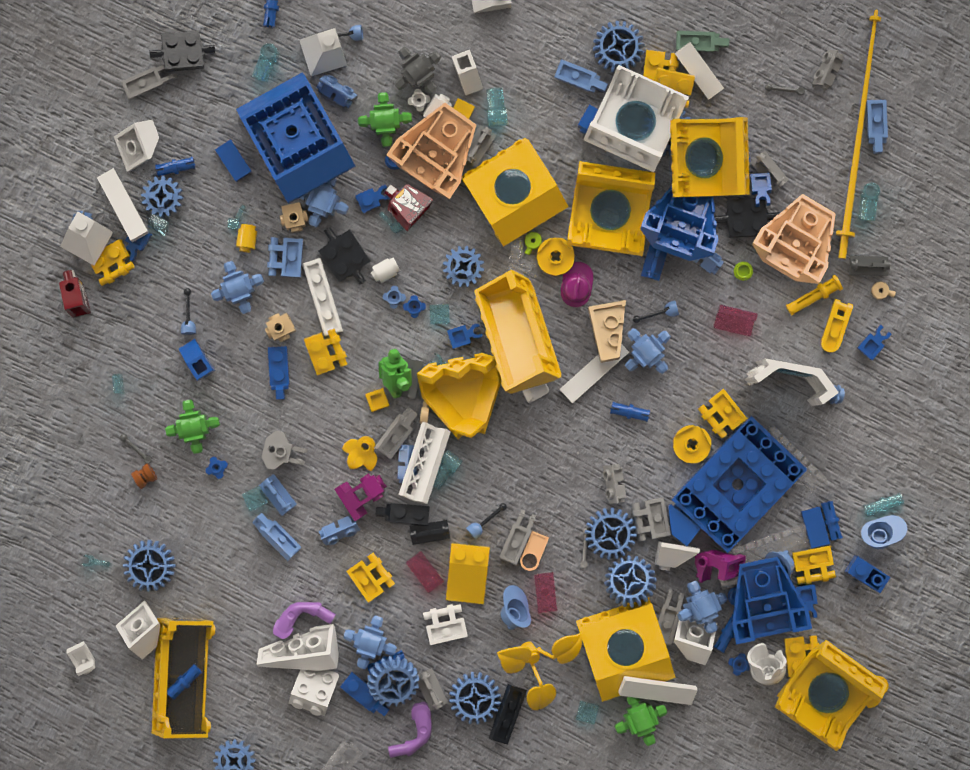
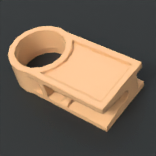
M534 531L531 532L520 558L521 566L525 570L531 571L538 567L549 537ZM525 555H535L537 564L533 568H526L523 565L522 559Z

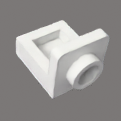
M84 641L67 649V654L74 664L78 676L88 674L95 669V659Z

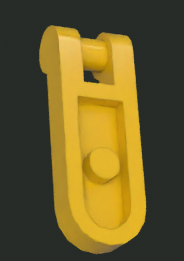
M834 299L821 338V348L824 351L832 353L839 349L853 304L841 303V300ZM838 310L844 311V315H837Z

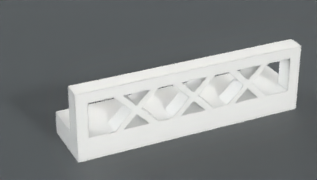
M422 422L399 492L400 496L414 502L428 503L451 431ZM429 429L431 430L430 437L426 440L425 433L426 430ZM423 447L425 452L423 457L420 458L419 452ZM418 466V474L414 476V467ZM412 483L413 489L410 495L406 492L408 486Z

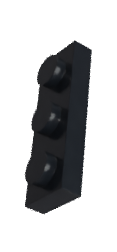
M507 684L489 739L508 745L527 692L526 689Z

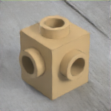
M300 202L281 206L283 215H280L282 227L286 226V229L288 231L291 230L292 233L300 232L303 230L302 227H307L306 222L309 221L306 210H303ZM297 216V219L292 221V217Z
M279 313L269 317L270 321L266 323L267 328H265L268 337L270 339L273 338L275 341L279 340L280 343L291 338L290 334L296 332L287 313L281 316ZM282 325V329L277 331V327Z

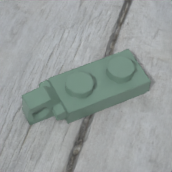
M676 32V51L691 42L697 52L719 51V48H728L729 38H719V34L715 32Z

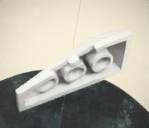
M334 624L315 626L310 628L308 633L303 635L298 633L293 635V639L288 641H278L260 648L257 666L314 671L336 669L339 650Z

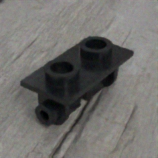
M447 520L430 522L428 526H409L412 545L450 539Z

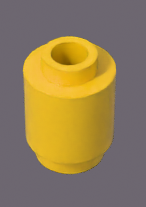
M241 224V227L238 229L236 247L240 248V252L251 253V250H255L256 226Z

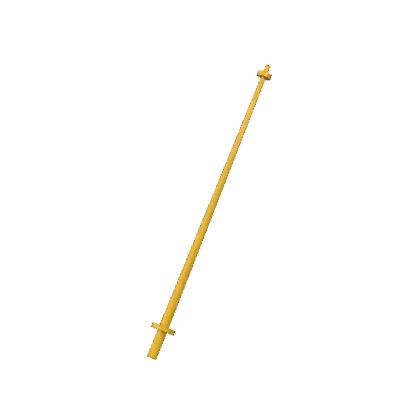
M875 10L874 16L869 18V21H872L873 24L842 231H836V235L841 236L839 259H846L848 240L855 237V233L850 232L876 24L881 22L878 10Z

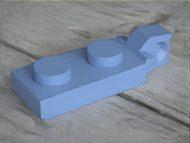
M562 59L554 76L557 80L593 93L595 90L605 93L608 86L607 83L600 81L601 76L597 75V73Z
M867 100L868 142L873 144V154H881L883 152L882 143H887L888 138L887 101Z
M261 513L252 522L261 535L287 561L301 549V546L275 520H268Z

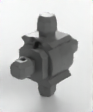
M403 47L398 51L399 56L405 62L401 65L403 77H399L394 83L397 89L402 90L409 83L411 87L416 85L418 89L424 85V89L429 94L434 93L437 90V86L434 81H430L434 78L432 72L435 70L432 64H437L440 61V54L434 51L427 58L424 53L419 56L416 52L411 56V51L408 48Z

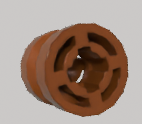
M148 463L142 466L141 470H135L131 473L140 489L146 487L147 483L158 479Z

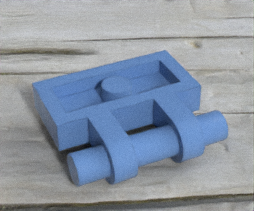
M271 237L270 245H268V251H270L269 262H267V268H269L268 276H276V269H282V277L301 278L303 239L284 238L283 245H278V238ZM277 252H283L282 263L277 262Z

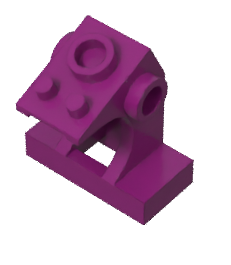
M367 474L359 479L361 483L354 488H351L346 481L334 489L354 521L368 514L363 507L365 503L371 499L375 502L383 497L382 492L386 491L384 488L387 485L383 482L380 475L370 476V474ZM363 488L368 496L362 501L355 494V491Z
M716 549L698 553L695 555V566L698 572L696 577L699 578L700 583L711 580L713 567L719 570L718 579L726 581L737 577L739 564L745 563L746 556L742 554L732 555Z

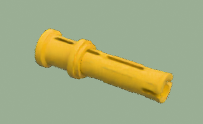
M833 275L830 280L823 284L819 283L816 289L787 304L786 308L792 316L821 298H829V295L837 290H843L836 275Z

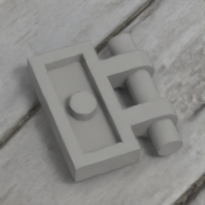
M664 497L644 501L646 509L640 510L639 502L631 504L633 510L631 515L634 517L636 525L635 534L638 535L639 541L646 540L645 532H651L652 539L671 535ZM642 515H647L649 526H643Z

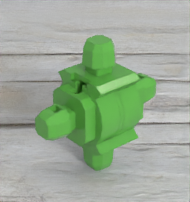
M387 92L378 94V103L380 105H374V110L370 111V117L365 115L358 118V125L360 127L371 125L372 131H376L377 135L383 136L381 138L383 147L392 146L390 134H396V129H400L401 122L403 124L412 122L411 113L402 112V114H399L398 108L394 109L393 104H388L389 96Z
M392 349L387 357H383L378 362L379 378L382 379L383 385L390 391L393 398H399L402 395V391L408 390L412 385V376L408 363L400 356L397 349Z
M192 399L185 400L182 404L185 413L179 415L180 419L176 420V426L173 424L165 428L166 435L177 436L178 434L179 439L184 438L185 443L192 442L190 447L194 454L201 453L203 446L200 440L206 438L205 434L209 433V427L211 429L218 427L220 421L218 417H209L207 420L206 414L201 415L200 410H193L195 406Z
M627 697L628 705H631V707L626 708L627 713L623 715L625 722L620 721L614 726L616 732L622 734L629 729L632 735L644 736L642 739L647 746L655 744V737L651 732L655 731V725L659 724L657 717L661 718L667 714L665 705H658L653 709L650 704L646 705L645 702L638 703L640 701L639 698Z

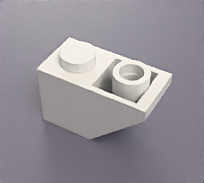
M470 50L452 56V62L465 96L483 90Z

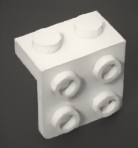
M300 670L291 692L289 704H292L297 709H306L314 715L325 716L339 678L338 673L330 670Z

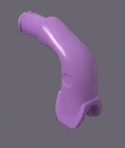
M296 602L291 604L281 614L273 627V634L281 639H286L293 632V625L298 616L303 612L313 617L317 616L331 624L336 614L321 606L322 604L319 602Z
M426 702L416 703L412 707L411 715L412 720H415L417 737L413 740L405 741L404 744L388 746L390 758L403 755L411 756L428 742L431 736L432 722L431 711Z

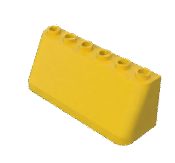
M510 270L474 290L476 295L475 301L481 311L480 317L486 327L485 333L490 340L491 353L495 357L496 369L501 376V385L504 391L513 394L561 378L559 364L531 281L527 277Z

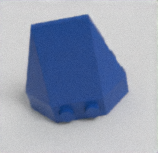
M671 186L664 193V196L645 213L640 229L655 249L688 261L713 256L719 240L716 234L717 223L714 217V197H673Z
M778 557L739 564L732 621L736 645L755 641V638L789 631L794 633L812 629L809 610Z

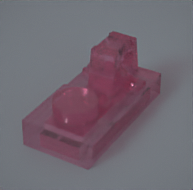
M422 551L406 562L428 593L444 582Z

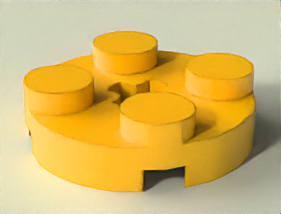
M549 238L539 246L536 258L543 272L548 275L559 276L571 269L574 264L575 254L573 247L567 245V240L563 238ZM554 252L556 254L559 252L561 260L552 261L551 253Z
M685 426L678 430L673 438L674 453L685 463H699L710 452L711 438L707 431L699 426ZM689 439L697 441L696 449L693 450L687 447Z

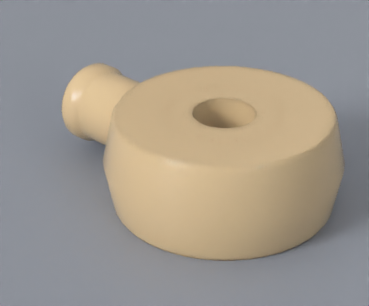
M876 282L871 289L873 297L879 300L885 299L887 296L894 297L896 293L889 290L888 285L884 282Z
M425 401L421 408L420 424L422 422L428 423L429 405Z

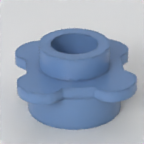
M392 286L388 293L383 294V299L389 302L391 308L395 309L401 301H405L406 296L400 293L397 286Z
M834 385L839 393L832 397L829 402L830 404L842 403L845 391L840 385H837V387Z

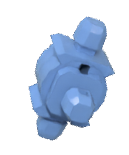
M336 178L300 197V199L305 201L304 204L308 206V211L313 213V215H310L309 225L317 228L322 221L321 217L327 219L328 215L334 216L336 211L342 215L347 214L349 207L343 202L339 203L341 198L337 196V191L332 189V187H335Z
M233 261L224 263V269L226 273L228 272V275L223 277L224 282L220 283L222 289L218 288L211 293L213 300L218 301L225 297L227 301H232L233 304L239 303L240 311L243 314L250 312L251 305L250 302H247V299L253 298L251 293L255 292L254 285L257 287L264 283L262 274H256L252 276L253 278H250L248 273L244 274L243 271L236 272L235 269L237 268Z
M634 328L627 333L631 341H635L631 346L634 349L631 352L634 358H630L625 364L629 371L635 370L638 364L643 368L646 365L649 368L655 365V369L661 374L668 370L667 364L660 360L664 357L662 351L665 350L661 344L666 343L671 337L667 331H662L658 334V338H655L653 334L650 337L646 334L640 337V333Z
M696 580L688 583L687 588L692 595L686 598L687 603L683 604L684 609L678 612L679 620L696 621L697 625L704 623V628L709 634L717 631L716 621H713V619L719 616L717 612L722 610L720 605L727 601L726 595L724 593H709L707 589L700 591L701 587Z
M375 615L370 623L372 624L371 627L365 625L364 630L359 628L357 634L353 630H345L343 638L350 642L352 640L355 641L353 647L357 648L356 653L361 655L357 662V667L366 669L370 662L368 659H375L376 655L381 656L382 651H385V654L394 655L397 649L395 645L385 643L387 638L383 637L384 631L379 630V627H382L383 618Z

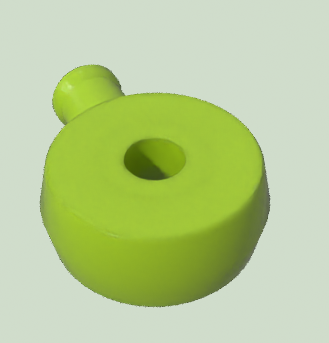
M529 232L525 236L524 243L527 249L524 253L530 255L532 250L539 248L542 244V237L539 233Z

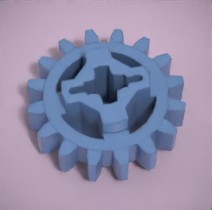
M155 176V182L153 183L148 180L149 187L143 186L146 193L141 194L142 197L146 198V200L142 201L143 205H148L146 210H153V216L159 213L160 218H163L164 213L168 217L171 216V211L177 213L175 208L176 206L181 207L182 205L179 203V200L184 199V197L179 195L183 192L182 189H177L179 184L177 182L172 184L173 179L171 177L166 181L165 176H162L161 180ZM167 185L173 189L174 194L168 192ZM158 186L154 192H151L154 187ZM162 192L167 196L163 198V201L158 198V196L162 195ZM150 200L157 202L158 209L152 205ZM170 202H173L170 207L166 208Z
M458 246L457 252L451 249L452 255L446 254L448 262H443V265L447 266L443 272L449 273L446 279L452 278L453 285L459 282V287H462L463 283L469 287V282L471 281L473 284H476L475 278L481 279L482 276L479 272H484V268L480 267V265L484 264V261L478 260L481 254L475 255V249H472L471 252L468 251V246L465 247V250ZM460 254H467L471 257L468 259L462 258ZM454 259L456 267L451 271V262ZM461 262L463 264L469 263L467 271L459 270ZM476 263L477 268L473 275L471 267ZM465 275L468 279H459L456 276Z
M236 739L233 740L232 744L227 740L225 742L226 746L222 744L219 746L221 752H215V755L218 756V758L213 760V762L218 763L215 770L254 769L251 763H254L256 759L251 758V756L255 752H249L250 745L243 746V740L239 744ZM230 748H238V749H241V750H240V751H232ZM223 755H224V757L226 758V764H225V766H223V763H222V756H223ZM244 755L247 757V765L243 762ZM238 757L237 763L232 764V758Z

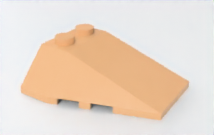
M444 103L400 136L386 156L399 168L426 187L450 199L461 182L476 124L447 103Z
M802 194L786 207L784 211L760 229L752 245L764 263L798 282L819 284L828 268V256L831 249L830 242L833 235L835 213Z

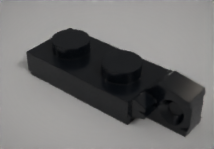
M391 503L386 504V507H376L375 515L376 517H385V521L392 524L428 526L430 506Z

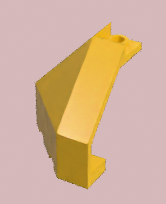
M479 353L474 354L475 358L464 360L463 357L450 359L447 364L437 365L435 362L428 364L417 373L423 400L457 439H460L462 436L472 438L478 432L482 434L486 432L501 385V376L496 369L497 363L494 356Z

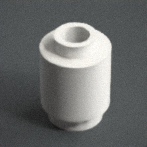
M387 258L372 267L374 270L371 274L376 282L380 280L382 284L396 276L397 272L401 270L394 258Z

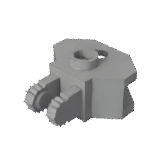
M275 431L266 438L262 459L266 467L272 470H277L284 463L290 462L304 465L305 461L291 458L292 451L307 454L308 449L290 444L285 432ZM271 446L275 448L273 453L270 452Z

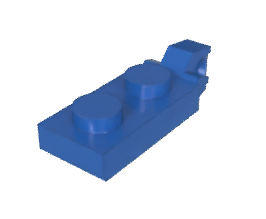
M287 346L268 347L271 390H276V400H284V389H289L290 385Z
M351 672L340 686V688L372 713H375L377 710L385 716L390 710L384 704L381 705L379 700H374L373 695L371 696L367 683L354 672Z

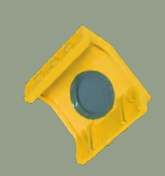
M747 117L670 120L673 197L750 195Z
M526 138L516 141L511 147L501 150L496 156L483 161L478 167L468 170L461 179L495 232L494 234L503 247L569 207L556 182L530 141Z
M579 161L567 245L643 256L645 235L640 228L645 213L650 208L656 173Z
M649 597L648 602H645L643 599L640 600L641 606L634 602V607L631 608L629 603L626 607L622 605L576 621L602 702L620 696L618 690L624 676L664 682L676 678Z
M825 640L809 652L778 693L777 697L779 698L775 708L832 749L838 751L841 749L850 726L873 698L876 701H880L883 698L888 684Z

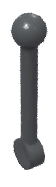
M767 84L765 86V89L767 91L778 90L795 92L798 95H803L805 93V89L803 87L794 89L772 86L771 84Z
M126 434L120 436L121 441H125L144 459L146 464L152 461L151 457L146 456L128 439Z

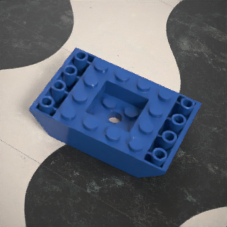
M303 72L236 109L288 204L356 167ZM290 128L297 129V133L295 135H287V132Z
M751 416L712 454L671 500L728 553L807 471V468ZM735 479H740L743 483L742 488L739 490H735L732 486V482Z

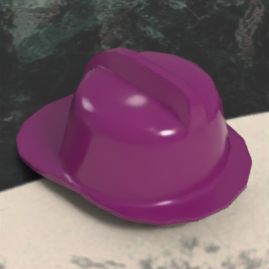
M574 262L571 269L563 274L561 297L571 307L585 305L591 296L593 272L586 263Z

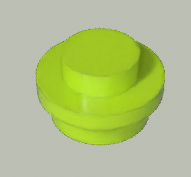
M748 262L736 264L734 275L738 280L746 281L751 278L753 268Z

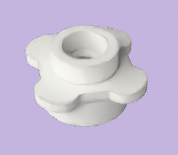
M416 89L412 97L408 98V104L416 107L419 112H422L426 103L430 102V96L425 95L421 89Z

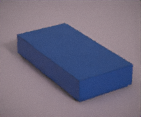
M231 139L215 149L236 182L252 172Z
M820 506L801 511L811 549L830 544Z

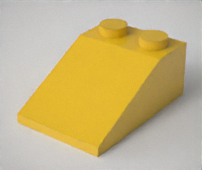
M451 543L446 600L484 604L490 547Z

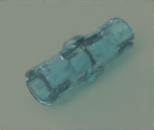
M899 492L887 498L881 497L878 501L863 505L864 510L866 509L865 513L868 517L881 511L887 512L888 509L898 505H903L904 500L901 499L903 497Z

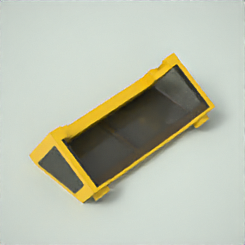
M157 618L160 623L157 647L155 648L151 733L161 738H208L211 723L205 717L208 640H211L212 636L215 635L214 621ZM195 664L202 671V674L174 700L167 694V689L178 680L180 675H183Z

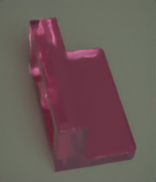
M719 305L714 328L750 337L758 314Z
M553 572L534 574L538 614L557 611Z

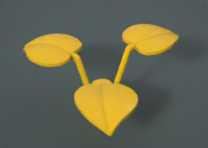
M579 633L560 638L552 646L551 652L553 655L543 651L540 647L536 648L532 642H525L520 647L508 648L497 652L501 666L506 673L512 674L521 671L525 667V663L531 665L539 683V687H533L527 693V703L532 710L537 711L545 708L556 697V688L552 684L543 685L534 665L539 661L540 653L551 659L557 658L560 664L568 663L579 654L582 647V636Z

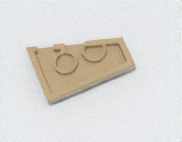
M626 300L590 306L588 308L600 363L619 360Z

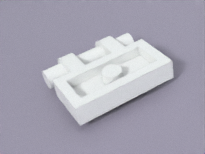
M450 604L446 608L437 610L433 608L429 612L423 613L424 620L432 619L433 621L432 625L426 626L430 645L468 637L464 617L458 619L455 617V613L462 612L461 604L455 606ZM449 615V621L439 623L438 617Z

